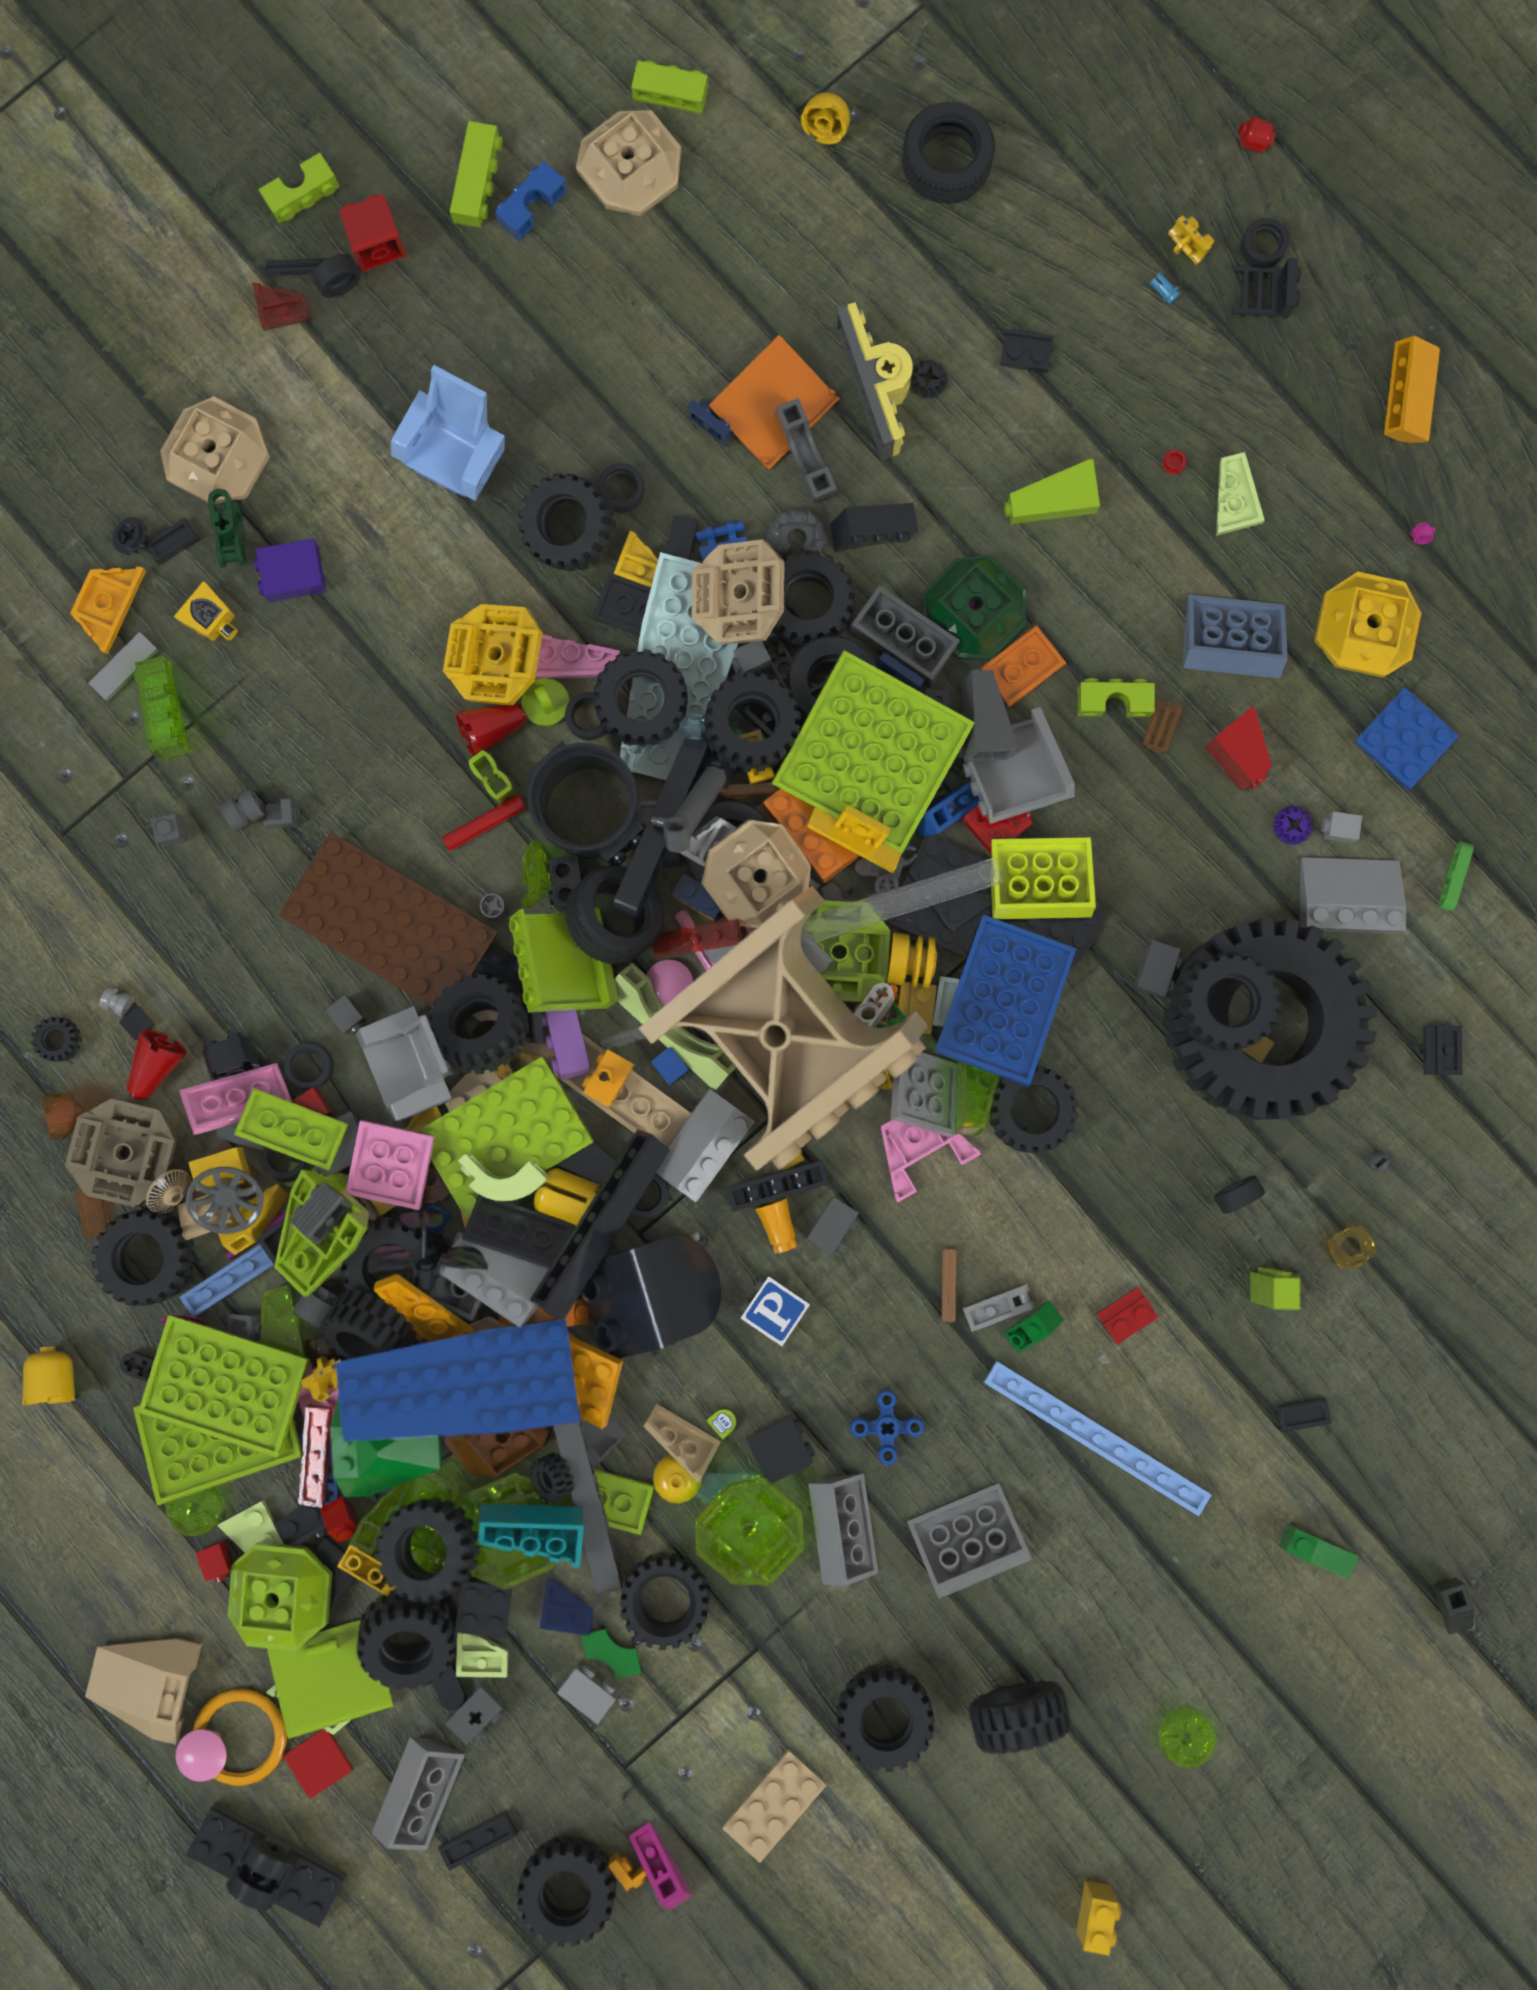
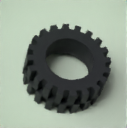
M1036 1066L1030 1085L1045 1088L1053 1096L1057 1107L1053 1124L1046 1131L1039 1134H1029L1022 1131L1015 1125L1011 1117L1010 1104L1012 1098L1025 1085L1003 1077L996 1083L995 1089L989 1097L990 1106L988 1107V1113H990L991 1119L989 1122L996 1131L994 1132L996 1136L1001 1138L1005 1145L1020 1152L1042 1153L1057 1148L1060 1143L1065 1142L1069 1138L1067 1137L1068 1134L1073 1132L1075 1128L1074 1121L1078 1119L1079 1112H1076V1106L1079 1105L1078 1099L1074 1098L1073 1093L1075 1091L1073 1087L1068 1086L1066 1083L1068 1080L1064 1076H1059L1056 1074L1057 1071Z
M347 1290L346 1293L343 1291L319 1327V1332H322V1339L328 1341L326 1343L327 1346L336 1350L334 1353L339 1357H345L346 1360L410 1347L416 1341V1332L412 1330L411 1322L405 1321L406 1317L403 1313L398 1314L396 1312L397 1308L393 1305H386L385 1300L380 1297L377 1300L371 1293L367 1292L364 1295L361 1290H356L355 1292Z
M665 1552L658 1553L657 1557L652 1558V1555L646 1557L643 1563L639 1562L634 1566L622 1590L620 1598L622 1621L626 1620L625 1627L629 1633L631 1631L635 1633L634 1639L638 1642L641 1639L645 1640L646 1647L652 1648L653 1644L659 1645V1650H666V1647L672 1645L673 1649L679 1648L680 1643L685 1642L687 1644L692 1641L694 1634L696 1636L699 1634L702 1625L705 1624L707 1619L710 1591L707 1588L706 1577L700 1574L701 1569L697 1565L692 1566L690 1564V1559L684 1557L683 1560L677 1558L678 1554L671 1553V1556H665ZM672 1577L679 1580L686 1587L690 1596V1606L681 1618L672 1622H661L653 1619L645 1611L641 1594L644 1587L655 1578Z

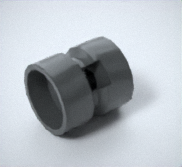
M251 788L238 793L236 800L231 797L219 804L225 820L235 832L247 826L248 820L255 822L266 816L261 802Z

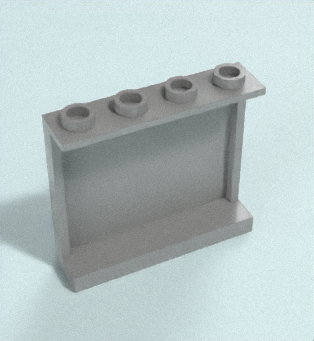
M1041 707L1031 710L1032 719L1011 725L1018 749L1006 760L965 762L963 745L957 754L958 758H963L964 763H962L965 776L971 777L972 782L970 786L974 797L978 796L980 802H978L982 816H987L990 824L1075 797V783Z

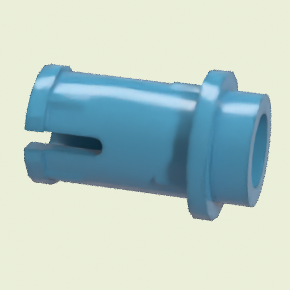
M1159 273L1156 276L1157 278L1150 282V285L1164 298V303L1172 304L1180 296L1179 288L1174 287L1162 273Z

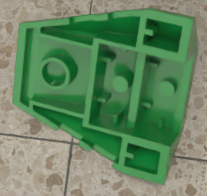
M338 1396L330 1430L334 1479L344 1497L371 1496L442 1468L439 1436L344 1442Z

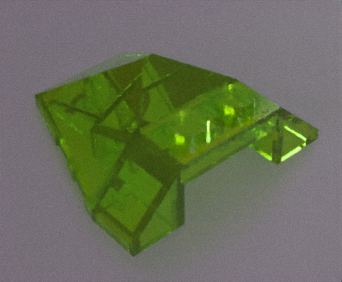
M432 1472L392 1487L376 1503L375 1507L360 1520L350 1544L370 1555L380 1551V1546L376 1545L377 1538L384 1535L381 1532V1528L385 1522L389 1521L391 1514L400 1510L405 1505L424 1498L428 1500L433 1497L441 1498L442 1502L445 1500L454 1502L453 1508L456 1509L459 1485ZM419 1526L416 1528L411 1538V1553L415 1562L427 1572L437 1573L441 1571L446 1561V1546L442 1537L430 1527Z

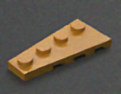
M398 1274L375 1282L374 1290L385 1300L388 1306L393 1305L397 1308L396 1312L398 1314L403 1313L406 1317L405 1321L411 1322L412 1330H415L416 1337L419 1340L424 1337L429 1342L473 1333V1327Z

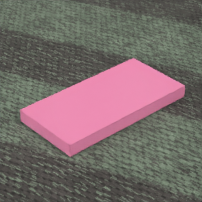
M278 1063L179 1090L193 1134L196 1135L238 1123L253 1088L292 1102Z

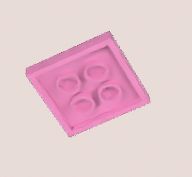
M361 1120L346 1191L352 1196L419 1210L422 1204L435 1135Z

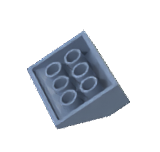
M1188 594L1183 641V668L1280 679L1288 659L1285 604Z

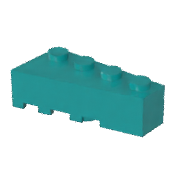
M481 1504L478 1544L510 1552L512 1549L523 1551L524 1555L534 1557L536 1554L548 1557L549 1561L559 1563L561 1560L571 1563L572 1567L580 1568L584 1528L583 1507Z

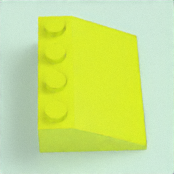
M1091 837L992 839L991 896L993 918L1092 917L1096 903Z

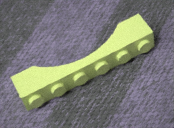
M633 963L615 978L618 1002L641 1024L647 1022L663 1008L653 989L651 980ZM682 1027L671 1029L659 1038L667 1048L671 1047L678 1057L714 1091L737 1068L719 1045L701 1040Z

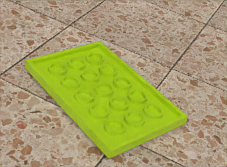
M544 1056L417 1131L435 1135L431 1161L465 1218L471 1215L479 1195L469 1187L475 1178L473 1176L471 1178L468 1177L460 1168L462 1164L458 1160L465 1153L471 1152L491 1173L501 1177H510L518 1173L531 1160H534L546 1171L594 1142Z
M171 1314L167 1317L138 1412L278 1458L282 1454L302 1388L301 1380L305 1378L310 1358Z
M140 1405L133 1407L157 1505H163L304 1457L294 1417L290 1424L282 1454L277 1458L139 1413Z

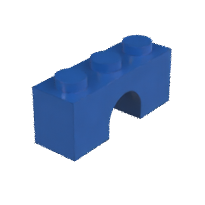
M545 161L539 167L535 166L529 173V177L514 188L512 195L498 205L495 212L498 224L517 241H520L535 225L533 215L527 210V206L532 201L541 200L552 207L567 192L565 179Z

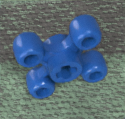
M882 1389L877 1394V1403L881 1409L877 1419L870 1421L863 1417H856L850 1423V1432L855 1437L862 1438L868 1434L879 1436L881 1447L877 1455L879 1461L884 1465H892L897 1460L898 1454L893 1444L897 1435L905 1433L912 1437H918L924 1432L925 1428L924 1422L917 1416L909 1417L906 1420H899L894 1416L893 1408L897 1398L890 1389ZM885 1395H889L891 1400L888 1403H884L882 1398ZM892 1422V1431H881L883 1429L882 1423L889 1424ZM861 1423L864 1425V1429L857 1431L855 1426ZM912 1423L919 1424L917 1430L910 1429ZM890 1451L892 1452V1456L890 1458H884V1452Z

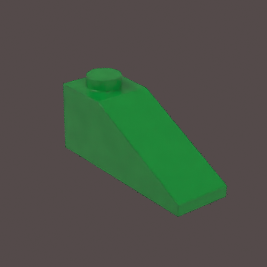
M1290 1523L1279 1545L1287 1553L1347 1579L1350 1578L1359 1557Z

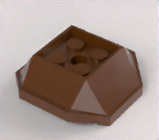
M554 1426L508 1433L463 1434L445 1436L443 1438L448 1448L472 1476L485 1474L496 1477L545 1446Z

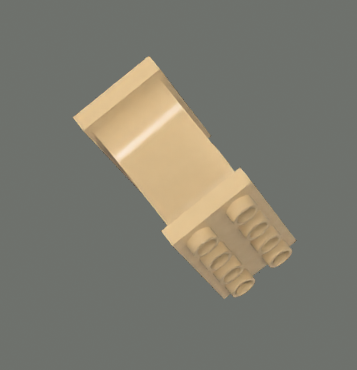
M813 886L789 901L639 1027L651 1044L671 1029L681 1026H693L706 1031L760 1094L768 1108V1127L744 1154L756 1171L770 1160L778 1170L783 1168L812 1139L807 1132L808 1130L816 1140L822 1137L840 1121L839 1118L849 1109L844 1101L848 1100L857 1109L879 1090L878 1087L887 1079L886 1075L882 1072L884 1069H887L896 1078L918 1060L917 1056L926 1048L919 1038L928 1025L916 1010L894 1026L875 1028L865 1025L854 1016L807 959L801 947L802 927L808 916L825 902Z

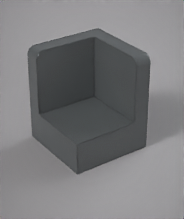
M280 799V803L266 805L267 820L263 821L264 827L267 829L298 827L296 802L291 799Z

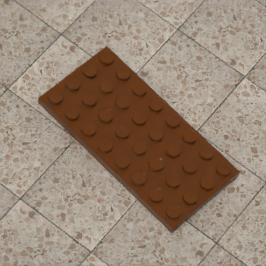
M329 832L278 915L433 1009L435 1008L433 1002L437 996L441 997L443 995L441 992L446 987L450 988L454 985L453 982L458 979L463 981L466 980V976L474 975L477 963L482 960L499 932L332 832Z

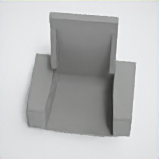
M414 1006L362 1027L356 1032L357 1039L373 1073L392 1125L451 1100V1095L444 1079L453 1075L454 1072L450 1064L441 1055L426 1015L418 1017Z

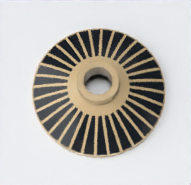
M180 1169L170 1170L160 1175L147 1192L146 1204L148 1208L158 1214L167 1213L177 1208L186 1199L187 1190L191 1184L190 1176Z

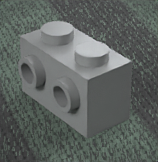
M578 1662L559 1687L557 1694L598 1725L615 1702L618 1693L615 1691L616 1688L612 1683L607 1680H600L595 1676L596 1672L587 1664L582 1666Z

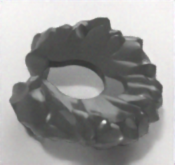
M789 508L788 511H782L781 514L776 516V520L771 521L766 535V541L780 557H785L792 553L793 547L788 542L787 537L789 532L794 529H800L806 534L807 539L802 545L801 551L806 550V554L812 555L813 551L821 553V549L826 545L829 538L825 533L823 521L819 520L817 514L814 515L805 508Z

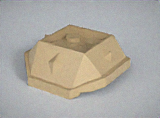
M652 110L618 111L581 139L576 170L605 208L642 216L678 188L681 146ZM626 155L634 156L632 159H624Z
M214 396L183 410L160 451L167 481L207 503L209 493L216 489L226 490L231 495L232 500L247 498L270 458L257 419ZM216 445L213 452L207 453V449L210 446ZM218 497L215 504L225 502V497Z
M763 539L718 545L702 563H699L692 570V619L717 643L722 645L767 640L784 612L783 559Z
M748 819L708 849L701 884L731 924L758 928L789 901L809 888L811 864L782 824ZM763 869L765 873L763 880L756 882L754 880L755 871Z

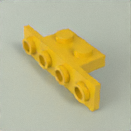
M849 805L844 808L838 818L817 807L813 809L807 824L808 828L891 873L896 870L901 853L882 843L889 835L891 828Z

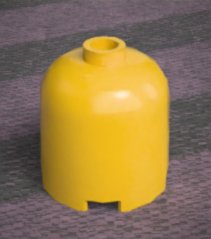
M41 1347L39 1353L32 1354L26 1359L23 1366L22 1405L75 1401L73 1363L68 1354L56 1351V1347Z

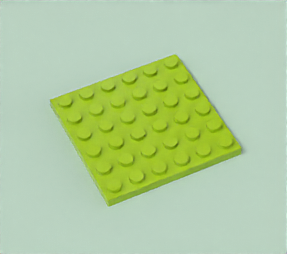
M843 650L802 725L798 736L795 738L793 746L776 773L772 784L835 818H838L847 805L857 809L891 828L889 835L882 843L902 854L975 722Z

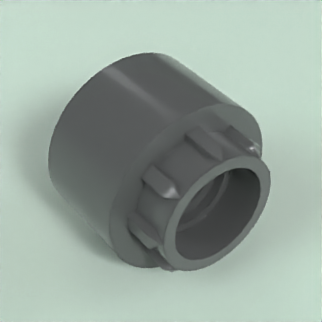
M321 1283L308 1297L301 1295L293 1311L307 1322L319 1328L341 1293Z

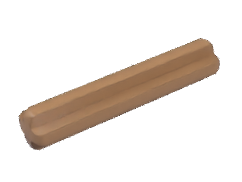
M944 1248L942 1260V1321L955 1322L956 1249Z

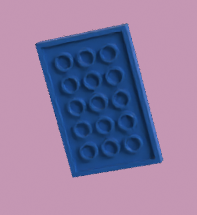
M983 915L934 1052L1029 1087L1076 948Z

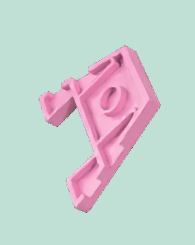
M895 1120L880 1126L897 1203L917 1192L904 1169L944 1145H950L961 1165L981 1155L980 1151L956 1130L955 1135L947 1137Z

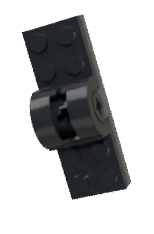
M214 1803L209 1809L186 1853V1856L229 1878L226 1888L230 1895L240 1903L257 1910H269L276 1904L319 1928L348 1875L217 1803Z

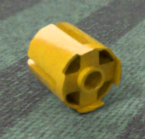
M558 1168L550 1169L547 1172L549 1179L536 1191L534 1197L536 1212L574 1224L575 1228L602 1185Z

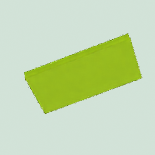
M253 1088L234 1135L330 1171L349 1124Z
M594 1468L609 1527L641 1535L654 1485ZM571 1493L555 1503H546V1506L574 1507Z

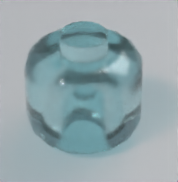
M687 714L684 720L680 722V731H683V736L686 739L700 740L704 737V716Z

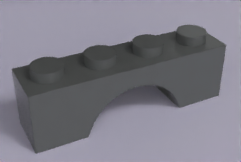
M799 398L776 407L774 415L812 504L835 495L837 487L828 466L821 459L815 446L809 422Z

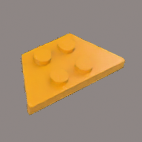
M136 567V569H90L70 612L89 637L98 645L99 649L107 655L146 573V570L142 567Z

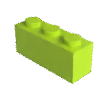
M637 61L631 87L633 100L702 114L708 91V75L697 70H681L673 65L668 67L657 65L653 61Z

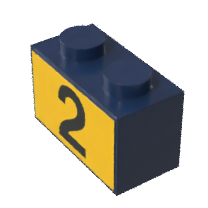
M683 874L671 894L673 899L716 922L721 913L717 904L700 882Z

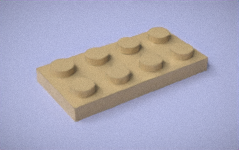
M788 1749L722 1825V1829L761 1863L827 1786V1782L793 1751Z

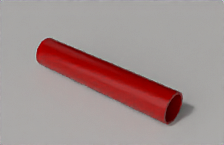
M518 794L442 836V839L448 850L452 851L525 811L527 808Z

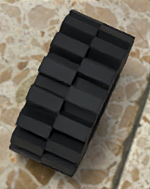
M47 1017V1020L43 1019L40 1021L41 1025L34 1027L37 1031L36 1033L32 1032L31 1035L35 1037L31 1041V1044L36 1047L33 1050L35 1053H39V1057L48 1061H67L69 1057H74L76 1055L74 1051L79 1050L81 1047L78 1046V1042H82V1038L78 1037V1034H81V1032L75 1028L77 1025L70 1022L71 1020ZM54 1030L62 1031L65 1036L64 1044L58 1049L52 1048L48 1043L49 1034Z
M554 1452L532 1462V1466L529 1469L531 1471L529 1476L533 1478L531 1484L536 1486L535 1492L540 1493L539 1497L541 1499L545 1498V1502H550L551 1504L570 1495L574 1490L572 1487H574L575 1483L571 1481L574 1479V1476L569 1473L571 1471L570 1466L566 1467L567 1461L565 1459L561 1460V1455H556Z

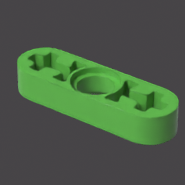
M1459 841L1456 845L1440 895L1439 908L1450 912L1455 909L1473 853V844Z

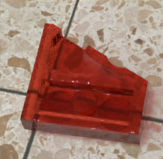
M256 282L252 283L261 327L264 331L311 321L304 294L294 291L287 292L277 287H274V289L268 288Z

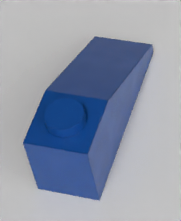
M972 780L931 801L916 828L920 836L940 833L978 805L980 799L978 796L974 797L970 786Z

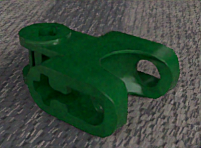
M213 490L208 495L211 527L215 531L216 555L219 566L225 568L227 563L234 562L246 565L245 529L241 507L232 500L231 495L226 490ZM220 496L225 497V502L221 503L217 508L215 505L216 499Z

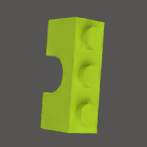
M321 153L300 164L305 175L301 186L288 188L278 177L258 189L278 223L292 219L297 212L312 207L317 200L324 196L332 195L340 187Z
M1090 678L1085 679L1078 686L1077 716H1102L1106 711V700L1113 697L1119 698L1124 702L1126 717H1151L1155 712V683H1148L1146 679L1133 680V683H1123L1122 679H1110L1108 682H1099V679Z

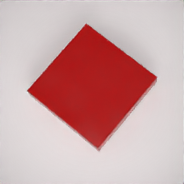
M321 1729L283 1755V1758L309 1799L354 1769L333 1734L325 1729Z

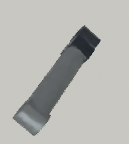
M716 751L714 755L710 754L704 762V772L674 817L653 816L651 818L652 824L664 828L665 846L669 851L683 852L689 848L690 837L721 789H727L734 779V774L739 771V766L735 770L729 767L730 763L725 760L722 763L717 758L718 753Z

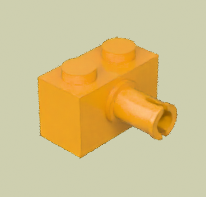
M607 1049L606 1053H600L594 1064L598 1066L593 1075L588 1074L582 1086L585 1088L584 1094L611 1108L635 1064Z

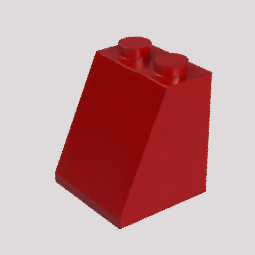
M384 194L371 195L364 201L349 203L344 208L339 209L350 246L362 272L407 256Z
M1252 706L1205 746L1206 750L1241 791L1248 787L1253 790L1269 777L1266 772L1272 768L1257 713Z

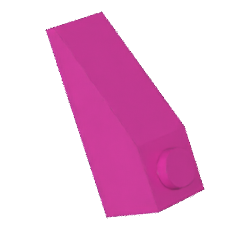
M651 1822L629 1835V1839L662 1907L673 1909L693 1896L680 1869Z

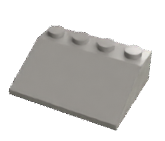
M1301 857L1299 927L1316 926L1324 930L1323 932L1399 934L1406 931V901L1400 861Z
M461 1236L453 1247L471 1246L477 1248L483 1254L488 1264V1270L449 1268L442 1265L440 1274L518 1327L527 1325L538 1309V1306L529 1299L545 1276L548 1268L462 1240Z
M999 1483L907 1521L938 1599L1031 1560L1029 1550Z

